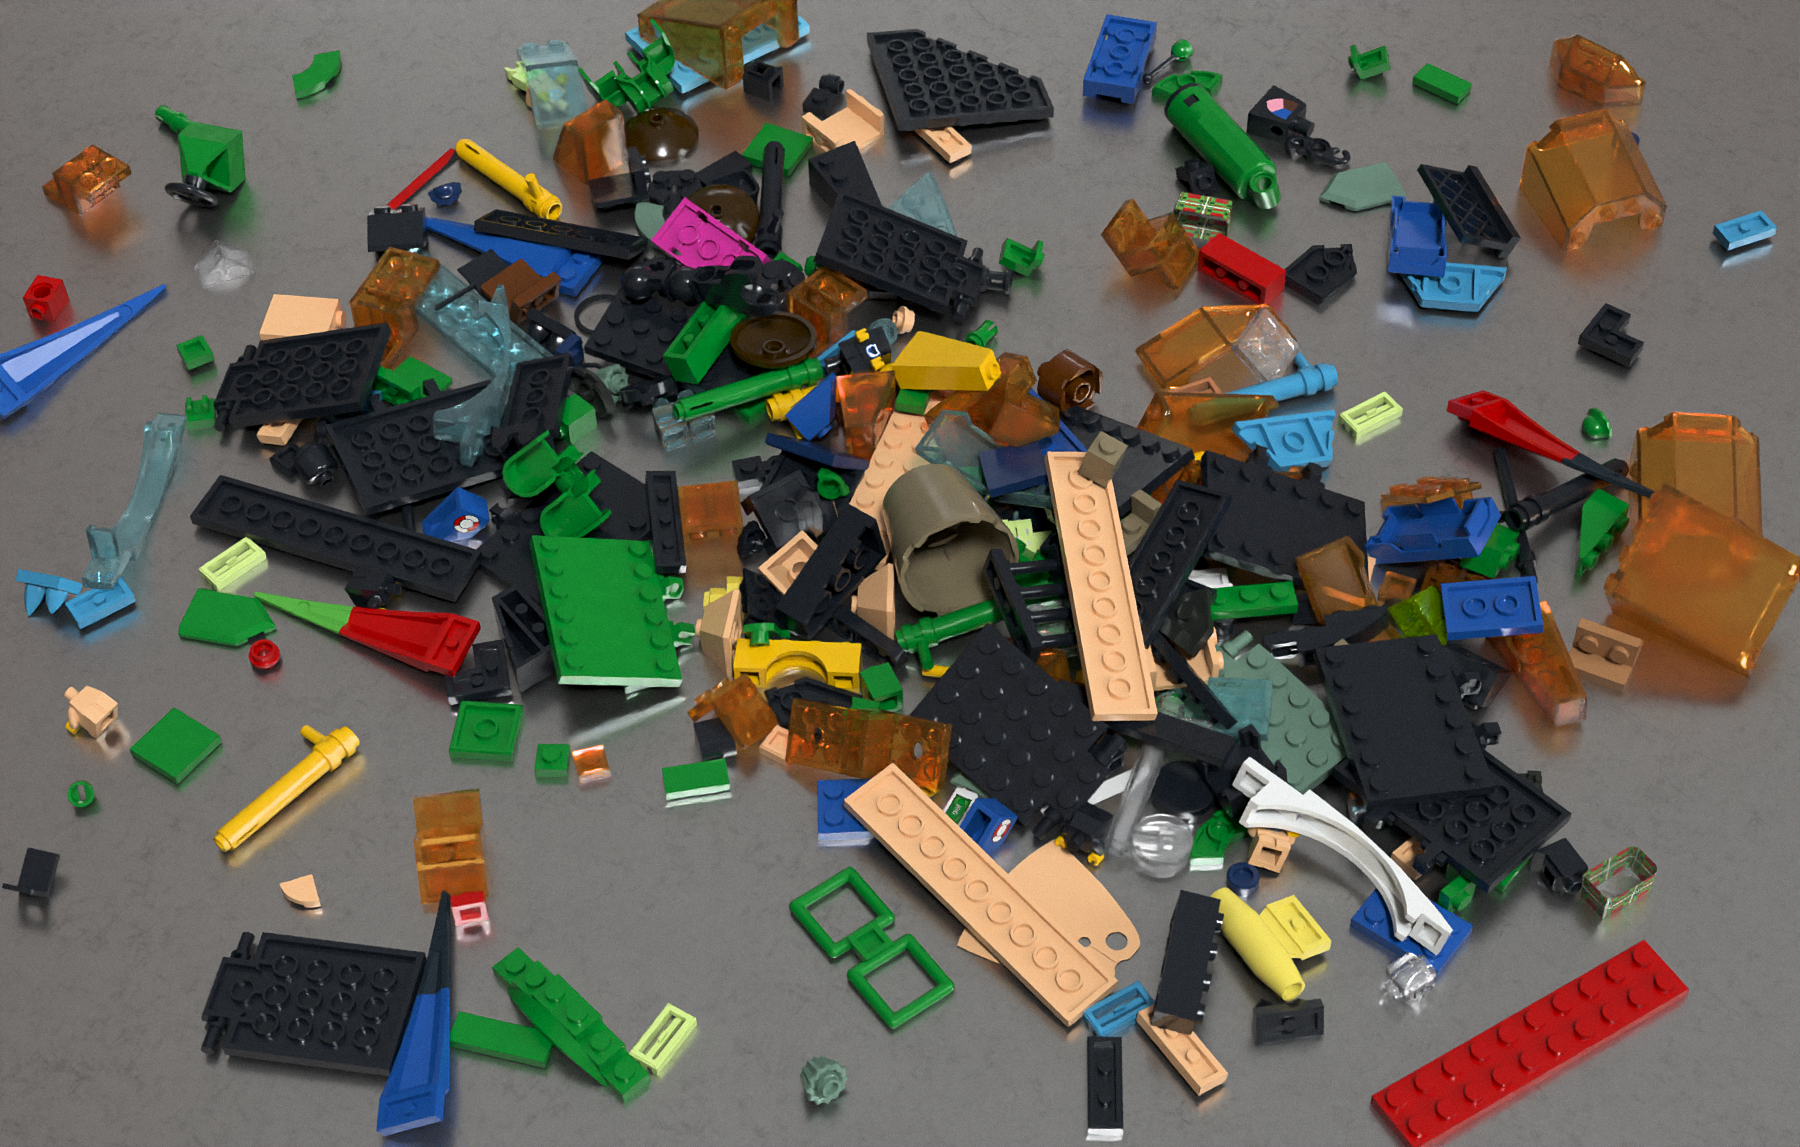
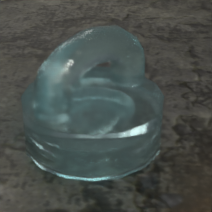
M888 318L873 321L869 330L882 326L889 345L894 344L898 336L897 327L894 322Z

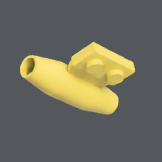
M1225 887L1215 891L1210 897L1221 899L1218 911L1224 913L1221 931L1253 974L1284 1001H1290L1299 996L1305 988V983L1292 958L1304 960L1330 950L1332 940L1295 895L1266 905V908L1258 915L1254 909L1229 888Z

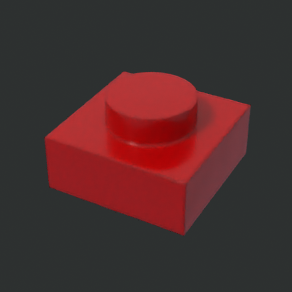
M469 891L460 895L450 896L456 926L489 920L484 891Z

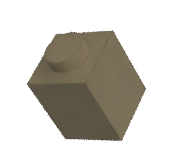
M1100 431L1087 450L1079 473L1106 488L1118 471L1128 445Z

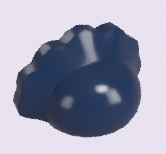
M451 182L435 187L428 192V195L432 202H436L440 206L444 204L451 205L459 199L462 193L461 183Z

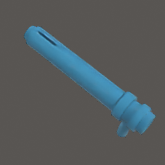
M1297 352L1292 356V360L1299 368L1295 374L1191 402L1190 406L1186 407V415L1190 423L1201 424L1301 395L1303 397L1312 396L1317 391L1323 393L1337 386L1338 374L1333 364L1326 365V363H1320L1311 366L1303 354Z

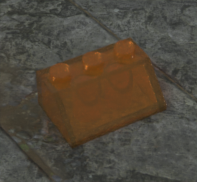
M1005 384L990 417L989 435L993 436L992 440L1004 447L1009 445L1020 447L1058 433L1060 429L1058 407Z

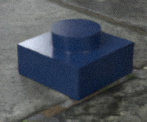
M572 333L555 349V355L571 353L574 360L573 366L580 364L584 358L581 337Z

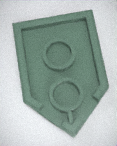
M1381 162L1333 174L1319 200L1329 204L1333 201L1345 205V209L1355 212L1391 203L1392 195L1405 196V193L1387 162Z

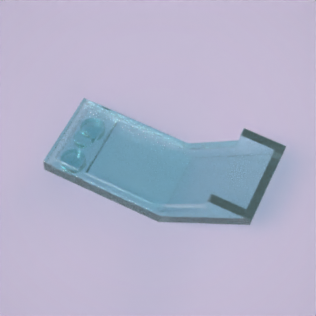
M555 39L548 41V44L545 45L529 42L522 44V47L516 48L517 58L526 74L536 129L542 130L590 124L581 76L577 70L579 68L578 61L568 43Z
M943 409L915 448L916 454L929 463L945 464L959 470L986 501L1053 509L1049 482L994 498L990 497L978 453L1000 448L1004 445L975 426L968 412Z

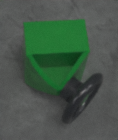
M193 121L178 134L182 183L172 182L166 184L165 192L179 201L194 206L216 207L218 199L213 194L205 191V188L232 192L246 179L242 131Z

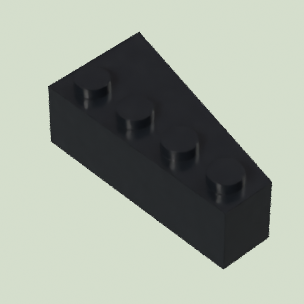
M855 141L808 159L809 184L831 210L840 189L882 206Z
M847 503L775 607L783 626L810 641L887 555L875 518Z
M1185 890L1180 891L1170 920V931L1165 946L1166 953L1160 972L1162 980L1159 982L1151 1026L1191 1035L1195 1023L1202 1024L1206 1004L1200 1003L1202 993L1208 994L1212 974L1206 972L1208 962L1214 963L1218 943L1212 942L1214 932L1220 933L1224 913L1218 912L1221 899Z

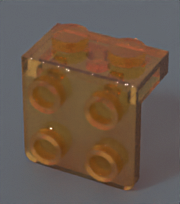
M746 673L732 682L728 678L724 679L712 688L714 693L708 689L694 699L697 705L687 712L695 723L710 712L715 711L742 749H746L770 733L776 725L779 726L773 710L766 703Z

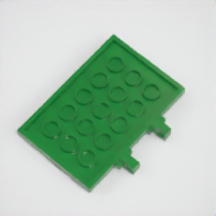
M532 535L529 545L558 684L679 687L682 682V675L675 647L691 645L696 632L694 624L679 622L674 625L673 621H668L664 601L665 599H680L684 585L682 578L671 576L665 578L663 575L655 574L654 560L649 541Z

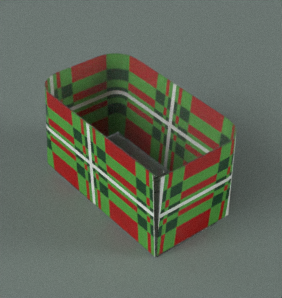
M1181 192L1173 209L1172 230L1178 235L1211 240L1218 233L1227 237L1233 201Z
M1635 846L1627 847L1584 873L1580 896L1602 919H1605L1651 891L1657 866L1640 848ZM1623 876H1631L1639 882V884L1624 893H1621L1616 886L1617 880ZM1600 891L1608 892L1613 898L1605 897Z

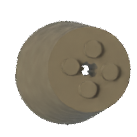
M926 464L904 473L888 489L883 500L882 513L899 585L906 600L921 612L927 610L936 612L940 616L994 598L982 570L990 549L1002 548L1006 560H1009L1010 563H1017L1019 561V548L1011 530L959 470L949 465Z

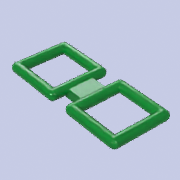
M846 867L790 902V911L830 958H837L852 949L862 961L847 971V978L889 1028H897L954 991V982L913 935L905 934L893 942L882 930L894 922L895 915L853 867ZM849 882L878 917L835 943L806 908ZM907 949L936 982L937 986L894 1013L864 976Z

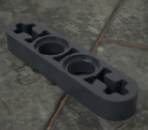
M843 605L824 625L847 642L861 643L862 652L880 665L889 662L894 673L898 672L909 661L906 651L898 643Z

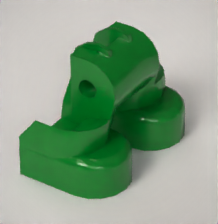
M653 18L650 22L658 39L641 50L644 59L638 61L630 51L627 53L630 61L639 70L640 73L631 78L625 73L619 63L615 61L613 64L618 76L612 70L593 83L581 67L577 69L588 91L599 104L618 107L628 101L632 108L640 114L648 108H652V105L666 98L667 95L674 91L666 75L675 64V52L665 32Z
M546 430L506 461L502 471L503 480L514 494L521 497L535 496L553 483L561 495L554 499L541 513L540 525L545 536L582 538L602 524L612 512L608 508L601 512L588 496L601 480L595 472L597 470L595 468L584 475L574 463L584 453H579L575 446L571 444L559 454H556L545 440V438L550 436V432Z

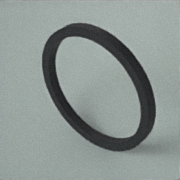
M599 294L583 300L577 306L574 313L576 326L585 334L591 335L594 330L586 328L579 321L581 310L594 301H612L615 295Z

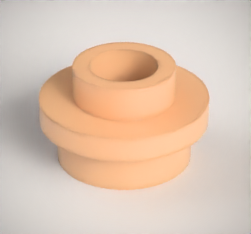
M901 306L898 311L893 313L892 327L895 328L897 334L902 335L905 332H911L915 319L914 312L908 310L905 306Z

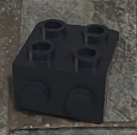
M636 146L626 148L629 173L588 181L595 207L607 209L614 207L616 204H635L644 199H649L647 183H651L650 172L646 165L645 156L639 155Z

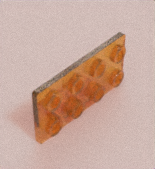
M1434 475L1416 479L1417 484L1407 485V483L1390 486V492L1381 494V498L1385 501L1428 504L1453 497L1458 507L1463 509L1464 500L1473 499L1472 491L1481 489L1482 486L1481 482H1470L1469 477L1457 479V477L1446 478L1445 476L1434 478Z

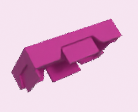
M685 197L651 240L659 250L675 259L676 262L693 268L710 265L729 266L736 257L741 255L759 257L763 264L771 262V259L765 253ZM699 216H703L708 220V222L705 223L704 221H702V219L699 218ZM675 249L683 255L679 254V256H676L672 251Z

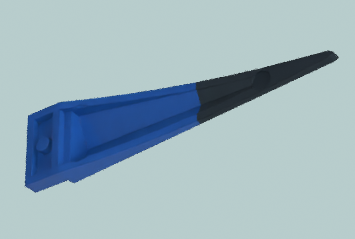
M445 890L441 893L431 944L409 1023L379 1099L376 1131L383 1136L443 1121L445 1094L450 1091V895Z

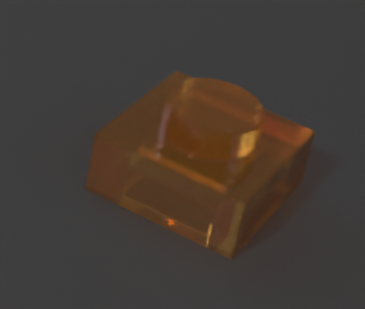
M1387 571L1378 591L1377 600L1398 607L1404 604L1407 609L1416 587L1417 579Z
M603 744L572 752L579 784L611 777Z

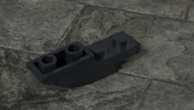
M1370 605L1353 611L1338 610L1324 615L1325 626H1307L1302 630L1276 631L1270 635H1264L1265 649L1277 660L1298 657L1300 668L1315 665L1313 658L1315 648L1333 646L1342 639L1348 644L1369 642L1377 637L1389 626L1387 605Z

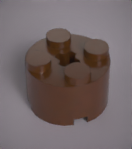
M1069 349L1063 350L1049 362H1043L1037 371L1039 376L1037 385L1038 395L1046 404L1062 414L1074 405L1089 410L1094 405V402L1091 400L1095 393L1100 395L1103 387L1102 371Z

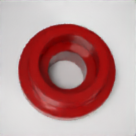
M262 639L256 641L251 646L248 657L254 667L266 669L274 666L279 661L280 651L278 646L272 641Z

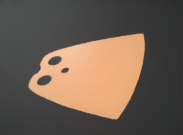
M1054 839L1030 854L1008 874L1077 941L1083 937L1088 938L1090 945L1084 948L1115 976L1116 965L1122 960L1130 959L1139 949V935L1130 919L1107 889L1066 848L1062 849L1061 844L1056 846ZM966 927L964 928L957 946L1005 966ZM1114 932L1124 934L1127 938L1126 947L1121 950L1109 948L1106 943L1107 936Z

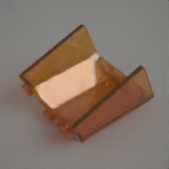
M1604 108L1556 120L1549 126L1551 131L1540 141L1534 140L1527 147L1519 188L1562 251L1584 246L1590 237L1592 225L1640 213L1638 225L1641 229L1650 230L1662 227L1667 209L1662 194L1628 125L1621 119L1616 118L1608 109Z
M1671 412L1664 416L1663 422L1654 427L1648 428L1645 426L1637 430L1628 462L1629 473L1627 478L1658 492L1660 496L1657 502L1628 490L1633 551L1655 553L1666 546L1669 534L1730 537L1728 551L1732 556L1741 559H1756L1763 540L1759 438L1753 432L1749 433L1741 426V421L1734 415Z

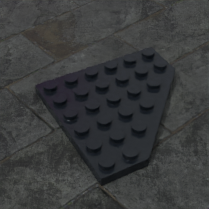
M919 29L867 33V44L899 131H913L925 128L937 129L947 126H966L982 123L991 124L1004 121L1015 122L1027 119L1040 120L1054 116L1053 104L1042 79L1034 75H1031L1030 78L1019 74V69L1002 62L995 65L987 61V56L972 50L965 53L956 49L957 44L942 38L933 40L926 37V32Z

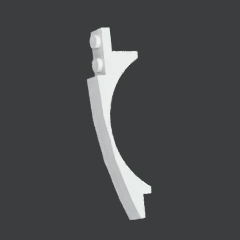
M1251 757L1243 762L1232 786L1250 798L1239 820L1240 824L1246 828L1268 827L1296 832L1333 848L1363 871L1381 893L1391 914L1395 937L1403 942L1409 935L1436 956L1440 953L1453 929L1430 900L1384 851L1355 824L1310 789L1302 795Z

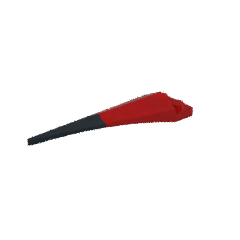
M1481 390L1448 400L1446 412L1457 415V418L1461 421L1470 422V427L1487 436L1657 502L1659 500L1660 494L1604 467L1575 450L1537 424L1506 398Z

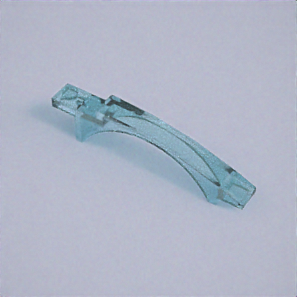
M502 284L497 285L491 302L479 301L477 306L478 311L487 317L480 318L479 328L496 342L504 357L498 374L483 391L473 398L454 407L436 411L433 416L434 438L459 442L461 465L473 466L476 456L482 454L484 446L483 437L484 435H489L491 426L500 427L509 395L512 340L508 301L504 285Z
M158 413L154 422L147 421L145 423L139 474L126 511L118 523L111 529L98 528L95 525H88L86 529L92 560L82 576L83 587L113 590L128 561H136L168 487L184 435L187 415Z

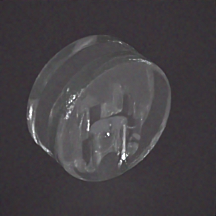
M1153 814L1145 817L1135 826L1132 834L1131 855L1135 865L1142 872L1153 877L1167 878L1178 875L1190 863V853L1193 847L1192 832L1183 820L1173 815Z

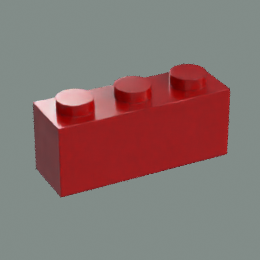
M1218 233L1199 250L1197 267L1199 272L1262 308H1265L1284 291L1285 269L1221 233Z

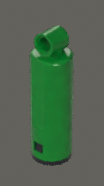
M1189 83L1178 88L1166 102L1164 116L1207 163L1213 164L1214 171L1239 198L1244 200L1254 199L1256 206L1262 209L1275 207L1280 202L1281 193L1276 178V166L1273 161L1200 84Z

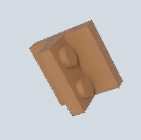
M1581 618L1562 672L1623 693L1642 650L1644 641L1635 636Z

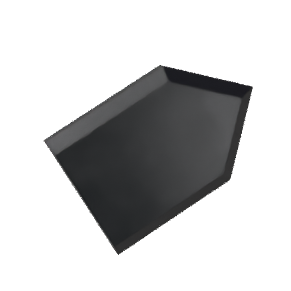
M1340 244V247L1325 248L1324 245L1311 246L1285 268V286L1317 305L1322 304L1357 274L1352 244Z
M807 677L795 680L794 684L780 689L774 687L764 691L781 727L836 745L842 743L843 733L839 724L848 708H851L853 705L852 697L863 699V695Z

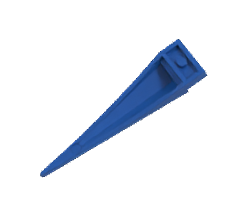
M426 216L428 230L451 238L481 253L492 249L507 266L512 265L519 259H523L541 277H546L555 272L561 278L559 293L576 297L603 263L601 254L475 231L474 225Z
M160 285L125 303L54 334L1 353L0 418L4 420L22 407H27L163 293L166 285Z

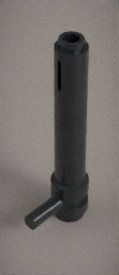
M771 141L764 148L759 224L756 226L755 247L765 253L771 261L782 251L783 238L781 220L784 215L782 211L785 148L778 141Z
M1614 458L1601 464L1624 477H1627L1629 473L1628 464L1622 459ZM1582 473L1541 494H1531L1523 500L1511 504L1508 510L1499 511L1501 517L1498 523L1506 522L1507 526L1513 531H1527L1535 525L1548 520L1549 516L1590 497L1597 488L1604 490L1613 484Z

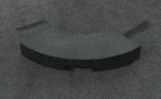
M573 367L568 388L569 396L576 393L595 408L596 419L617 413L613 397L603 381L589 369Z

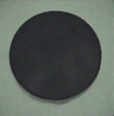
M1186 760L1173 761L1159 768L1153 776L1151 785L1152 805L1168 816L1182 819L1186 823H1194L1199 820L1201 815L1209 811L1215 802V796L1199 776L1197 763Z

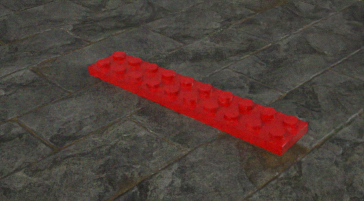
M1642 940L1371 1096L1370 1103L1405 1147H1430L1685 998L1689 988L1645 940Z

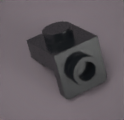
M1199 158L1186 160L1183 166L1175 168L1177 179L1189 182L1192 194L1203 196L1218 190L1213 164L1200 161Z

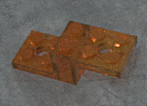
M388 247L349 301L354 327L388 323L392 330L380 366L392 369L418 332L419 325L414 305L439 271V260Z
M793 698L785 762L860 779L873 778L890 764L894 763L916 785L944 789L952 724L876 708L850 709L802 698ZM817 727L820 729L822 733V738L819 743H817L814 737V733ZM916 743H919L922 747L920 759H917L914 754Z

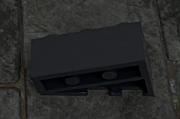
M516 583L493 596L492 602L496 622L521 693L552 675L556 670L544 612L527 592Z

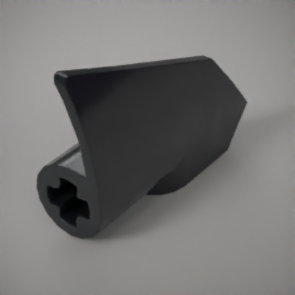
M806 485L800 487L797 504L800 531L803 530L814 542L820 541L838 518L834 501L821 503L818 491Z

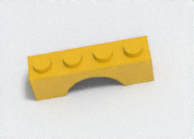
M737 638L733 665L735 687L767 688L769 683L779 674L791 670H804L816 674L826 684L850 692L860 691L859 672L862 671L861 643L781 639L769 640L770 645L757 647L750 645V638Z

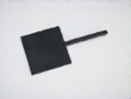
M492 249L486 251L457 270L470 285L437 304L435 310L442 309L473 289L490 304L492 301L481 292V285L508 266Z

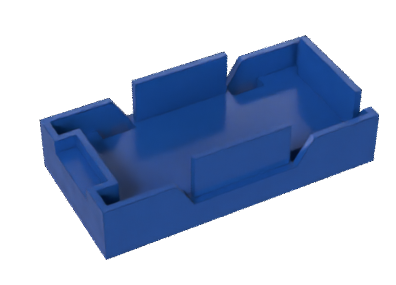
M1106 14L1083 79V96L1095 98L1097 94L1118 97L1121 98V102L1134 104L1148 54H1151L1156 40L1157 22Z
M1392 195L1389 214L1388 272L1444 277L1447 261L1446 218L1434 199L1433 203L1406 201L1405 196Z
M1453 496L1417 499L1415 502L1418 507L1414 504L1387 506L1382 515L1384 519L1382 526L1376 536H1370L1364 547L1370 557L1376 558L1375 564L1479 557L1501 514L1492 497L1465 499L1463 509L1458 507Z

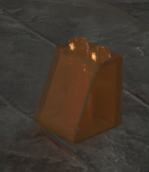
M605 99L564 123L553 155L554 161L587 186L589 185V180L601 178L627 162L622 111Z
M894 370L836 376L838 416L845 453L868 461L871 460L895 409L896 388Z

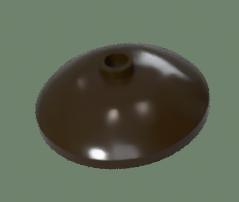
M654 107L640 114L636 113L624 123L620 131V144L623 151L627 154L626 148L636 146L639 155L645 156L646 164L658 165L678 161L689 155L695 149L699 140L698 126L693 118L680 110L668 107Z
M715 184L703 187L687 198L752 244L756 238V226L759 224L758 208L754 200L743 190L731 185ZM714 211H721L718 215L712 214ZM701 215L699 216V218L702 219V221H704L705 223L708 222L706 218H704Z
M775 311L770 316H748L741 320L731 332L730 344L734 354L744 362L764 369H780L793 366L806 359L816 347L817 333L814 326L807 319L794 313Z

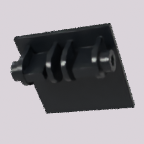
M743 568V580L739 585L741 608L745 614L743 625L765 622L774 623L782 630H790L781 624L775 608L783 595L762 574ZM790 630V633H791V634H794V635L798 636L797 633H795V632H793L792 630Z

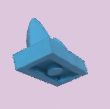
M18 569L15 581L26 584L24 603L27 615L29 616L39 607L44 597H46V604L50 614H53L63 605L68 593L80 595L82 583L63 577Z

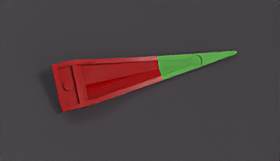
M254 592V596L259 598L261 602L425 672L431 670L451 677L456 675L481 630L479 621L453 613L369 609Z

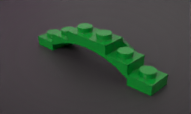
M519 947L492 966L493 974L507 987L510 997L526 1018L564 1055L600 1084L609 1087L623 1101H626L650 1081L649 1073L627 1052L626 1044L603 1023L602 1015L559 974L554 976L540 961H532Z

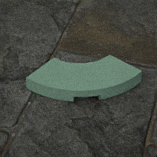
M641 201L637 203L635 209L637 230H639L643 237L648 239L650 246L659 250L651 240L666 222L664 220V206Z

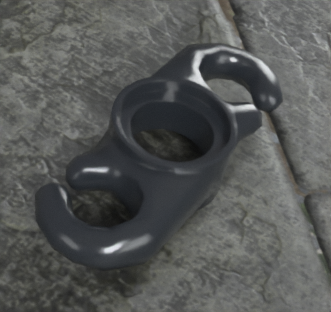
M1298 135L1290 137L1285 143L1288 152L1294 151L1293 144L1301 145V148L1296 149V153L1298 155H1305L1306 159L1313 164L1339 167L1346 165L1351 159L1350 153L1347 150L1341 152L1344 156L1343 158L1333 156L1340 153V149L1338 147H1331L1330 143L1322 138ZM1313 149H1321V150H1323L1324 152H1323V153H1315V152H1312L1311 150H1313Z

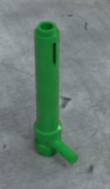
M807 357L800 363L790 367L775 369L677 400V403L672 405L673 413L678 421L683 420L686 422L786 390L801 389L802 385L809 387L817 384L818 380H822L823 370L817 358Z
M1046 580V581H1043V582H1040V583H1037V584H1034V585H1031V586L1054 584V583H1053V581L1048 583V580ZM1060 597L1024 599L1027 609L1033 611L1055 604V600L1060 599ZM995 598L934 618L928 616L919 619V623L910 625V623L901 625V629L894 632L898 644L906 653L910 652L911 655L918 652L922 668L930 670L934 667V661L929 648L938 646L940 641L982 628L987 622L991 625L1003 621V617Z

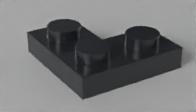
M1607 303L1603 305L1580 334L1578 340L1579 345L1628 367L1631 366L1641 353L1644 342L1622 333L1630 321L1631 314Z
M503 639L472 644L475 668L457 671L454 677L445 675L449 705L460 704L461 701H477L512 695Z

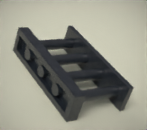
M1059 543L1052 544L1046 560L1010 563L1009 560H1006L1002 548L990 549L982 570L1013 644L1035 663L1043 649L1078 645ZM1049 572L1054 584L1021 587L1016 583L1013 575ZM1059 596L1064 608L1031 611L1027 609L1024 599ZM1070 620L1075 632L1042 636L1037 632L1034 624Z

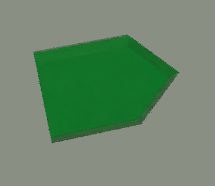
M198 588L179 625L178 635L183 638L238 647L248 642V638L264 632V634L276 629V626L259 598Z

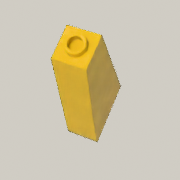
M918 331L891 365L900 389L988 391L1001 374L1000 366L992 349L923 331Z

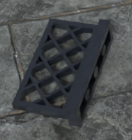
M1421 164L1417 171L1459 242L1492 248L1497 257L1506 259L1521 237L1478 167L1468 165L1464 172Z

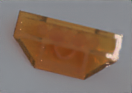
M1578 34L1557 38L1553 41L1550 65L1557 86L1602 108L1639 106L1642 103L1646 82L1642 77H1638L1634 68L1623 56Z

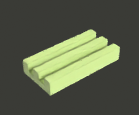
M1384 391L1339 414L1338 422L1341 425L1345 423V429L1348 432L1353 431L1352 436L1357 439L1402 416L1403 408ZM1366 413L1365 415H1363V416H1361V417H1359V418H1357V419H1355V420H1352V419H1354V418H1356V417H1358V416H1360V415Z
M245 537L198 570L203 579L206 578L210 585L213 584L214 588L220 591L267 558L265 552L258 545Z
M668 1003L629 1054L636 1061L640 1062L643 1068H651L652 1073L658 1076L696 1027V1018ZM671 1016H676L667 1029L658 1037L657 1042L646 1055L643 1054Z

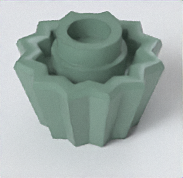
M615 364L596 370L595 374L606 385L614 402H621L619 391L621 388L629 385L625 368Z
M823 1056L814 1057L812 1060L807 1061L806 1065L802 1067L800 1078L808 1101H814L815 1105H819L822 1102L828 1104L832 1099L838 1098L839 1093L845 1089V1082L849 1078L845 1074L846 1067Z

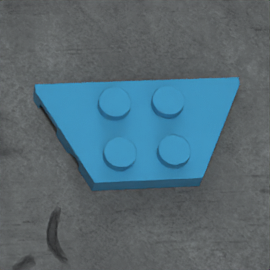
M1446 262L1444 277L1400 273L1420 307L1478 312L1505 279L1506 267Z
M1333 409L1238 421L1233 425L1232 431L1252 451L1256 448V445L1268 448L1266 451V455L1269 457L1267 465L1272 467L1276 473L1299 471L1309 462L1318 464L1321 467H1328L1333 459L1331 443L1334 440L1332 422L1335 418V411Z

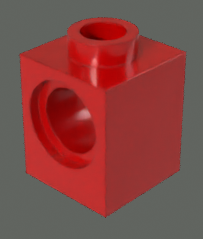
M41 275L36 276L22 297L30 318L51 322L56 321L69 301L63 279Z

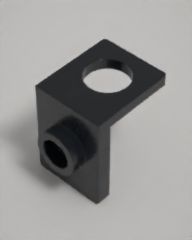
M27 848L18 885L3 883L2 888L49 898L60 854Z

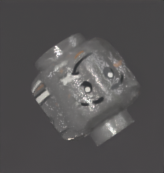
M1406 953L1386 968L1385 974L1388 981L1384 983V986L1395 1001L1401 998L1404 1002L1413 1004L1434 989V978L1437 977V974L1424 955L1420 954L1417 956L1413 953Z

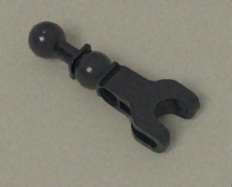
M738 256L729 266L710 265L698 266L697 268L683 266L677 268L676 265H671L665 275H655L649 267L638 264L630 266L623 273L621 279L624 293L629 298L638 301L648 299L655 291H664L669 302H675L676 300L690 302L696 300L697 303H702L703 301L706 304L727 305L750 317L770 316L780 305V300L774 289L762 287L756 283L765 270L761 259L756 256Z

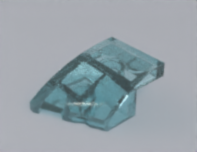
M931 171L926 172L888 208L957 236L949 210Z

